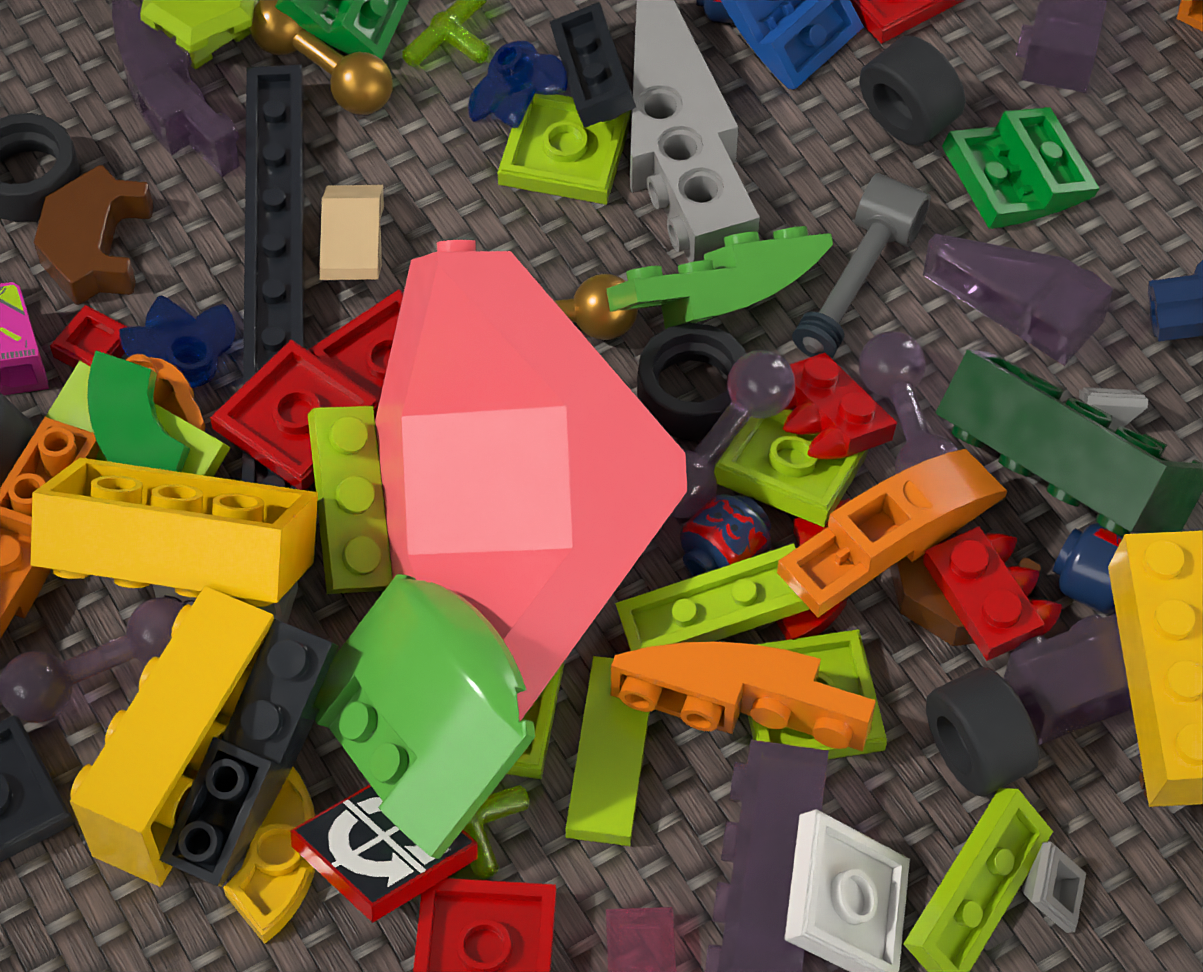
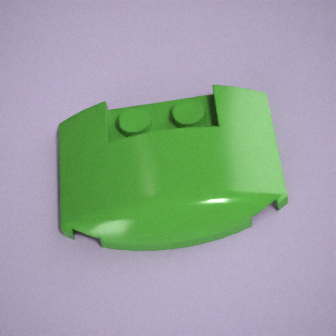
M397 574L334 656L313 705L319 709L315 718L316 723L331 730L383 801L378 808L430 857L437 859L442 857L535 738L534 722L526 719L519 722L517 693L526 690L522 675L514 657L493 625L478 609L450 589L433 582L416 580V578L409 575Z

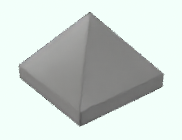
M1083 387V390L1079 389L1080 401L1093 405L1112 415V422L1109 428L1115 431L1118 427H1125L1148 408V398L1137 390Z
M1044 842L1021 891L1032 904L1066 933L1075 932L1086 872L1055 844Z

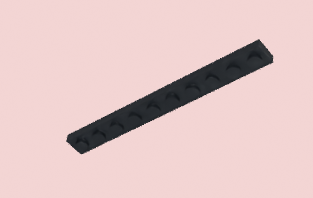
M302 65L247 67L243 385L291 339L305 348L304 77ZM242 450V481L297 489Z

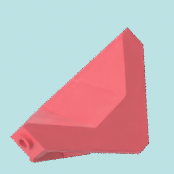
M476 241L437 242V252L411 260L375 420L392 578L394 579L397 574L409 575L416 578V580L433 582L450 589L478 609L493 625L514 657L526 687L525 691L517 693L519 721H521L686 494V454L511 251H476Z

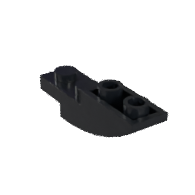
M274 618L222 739L213 737L159 859L160 861L213 885L223 886L250 845L260 825H262L305 743L319 712V709L313 706L337 652L338 645Z

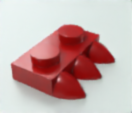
M825 352L780 367L776 381L767 387L759 401V406L762 408L773 410L794 409L784 422L783 430L785 432L793 434L819 433L812 440L807 453L809 457L818 459L846 458L893 440L897 422Z
M980 526L925 550L923 564L986 661H989L1050 631L1060 616L1062 604L1047 600L1029 601L1027 596L1032 592L1037 583L1039 571L1027 567H1006L1005 562L1014 552L1017 538L1000 533L984 534Z

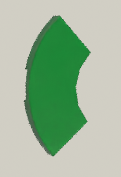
M95 351L88 379V412L95 438L108 462L182 472L190 448L170 437L158 420L153 399L157 373L150 368Z

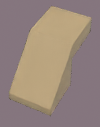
M383 185L326 186L322 197L320 280L379 279L382 267L380 220L384 209Z

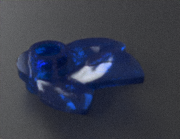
M515 41L503 45L496 51L490 61L488 74L474 88L469 98L468 112L470 119L476 122L493 113L504 124L512 128H518L535 93L555 95L567 90V72L564 64L555 55L539 54L533 44L527 41Z
M160 295L147 313L145 327L121 328L119 330V337L122 348L129 357L134 354H144L149 358L163 359L174 365L184 375L190 386L194 388L208 383L215 376L218 357L230 349L234 343L235 322L230 310L224 304L211 307L194 318L173 301Z

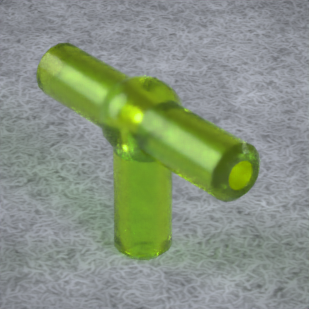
M457 0L446 11L435 14L431 19L430 26L402 50L404 61L412 67H418L443 42L447 41L475 63H483L490 54V46L462 25L487 0Z
M521 785L490 794L463 829L478 842V859L470 863L475 877L478 879L490 878L500 868L483 824L528 809L530 805L526 789Z

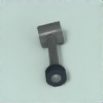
M876 173L872 177L863 193L855 217V225L867 230L821 310L819 312L805 313L794 330L792 339L799 350L809 357L824 352L831 359L834 357L845 337L839 323L886 243L894 241L906 247L912 245L928 213L931 194L880 173Z

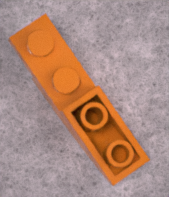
M44 417L0 488V639L14 615L22 618L26 617L51 571L50 568L31 566L32 494L80 457L96 460L99 445L93 432Z
M967 449L949 452L928 459L880 482L830 513L828 527L778 561L777 573L810 610L819 617L905 556L911 562L915 561L925 554V550L936 546L1005 498L1007 490Z
M684 642L651 646L617 654L611 664V696L620 698L625 705L638 711L651 712L658 710L680 717L687 725L701 731H714L717 729L732 734L739 714L743 713L751 716L754 721L768 728L783 729L787 727L812 735L819 743L831 748L844 749L850 747L863 751L871 729L876 700L819 683L820 658L785 649L754 644Z

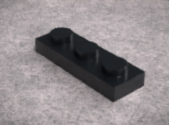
M600 2L549 21L575 107L584 128L599 122L611 121L622 113L637 108Z

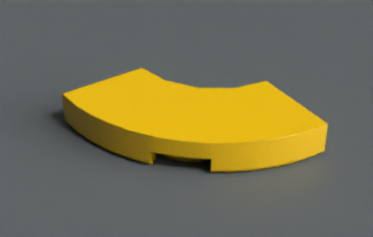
M292 767L270 811L253 837L241 869L223 887L228 900L264 944L278 934L296 913L309 890L315 873V868L291 847L290 830L315 816L309 792L294 767Z

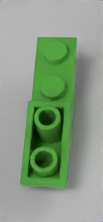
M799 226L773 232L774 239L760 241L757 231L724 237L725 247L704 254V260L677 266L679 274L663 275L661 266H648L627 271L628 281L606 289L610 312L661 306L666 329L685 323H697L750 306L777 293L815 265L833 245L832 235L828 233L808 236L807 226Z

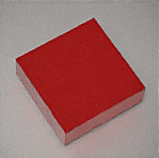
M84 305L52 342L50 348L54 358L73 368L76 367L79 360L91 367L95 351L121 358L135 342V338L131 328Z

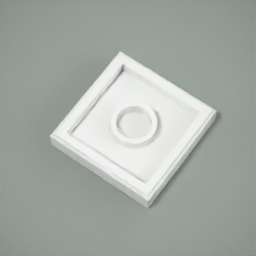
M817 809L800 814L785 940L849 972H899L910 859Z

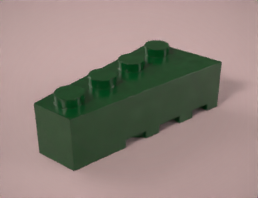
M967 349L935 414L954 425L951 433L955 437L978 448H983L986 444L1001 453L998 459L1001 465L1022 476L1031 477L1032 473L1046 480L1049 482L1046 491L1050 495L1075 507H1079L1081 503L1087 505L1099 513L1096 522L1115 534L1124 536L1131 533L1182 531L1203 492V463L1195 459L1192 463L1171 461L1162 456L1167 444L1146 433L1141 435L1124 427H1118L1115 431L1109 428L1112 422V415L1074 398H1068L1066 404L1059 401L1063 394V389L995 353Z

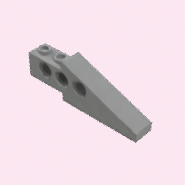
M637 0L633 98L637 108L632 109L630 190L633 193L648 188L654 207L656 209L663 208L668 217V234L675 251H684L689 263L704 260V254L725 247L724 237L744 232H759L760 217L733 163H736L738 125L675 1Z

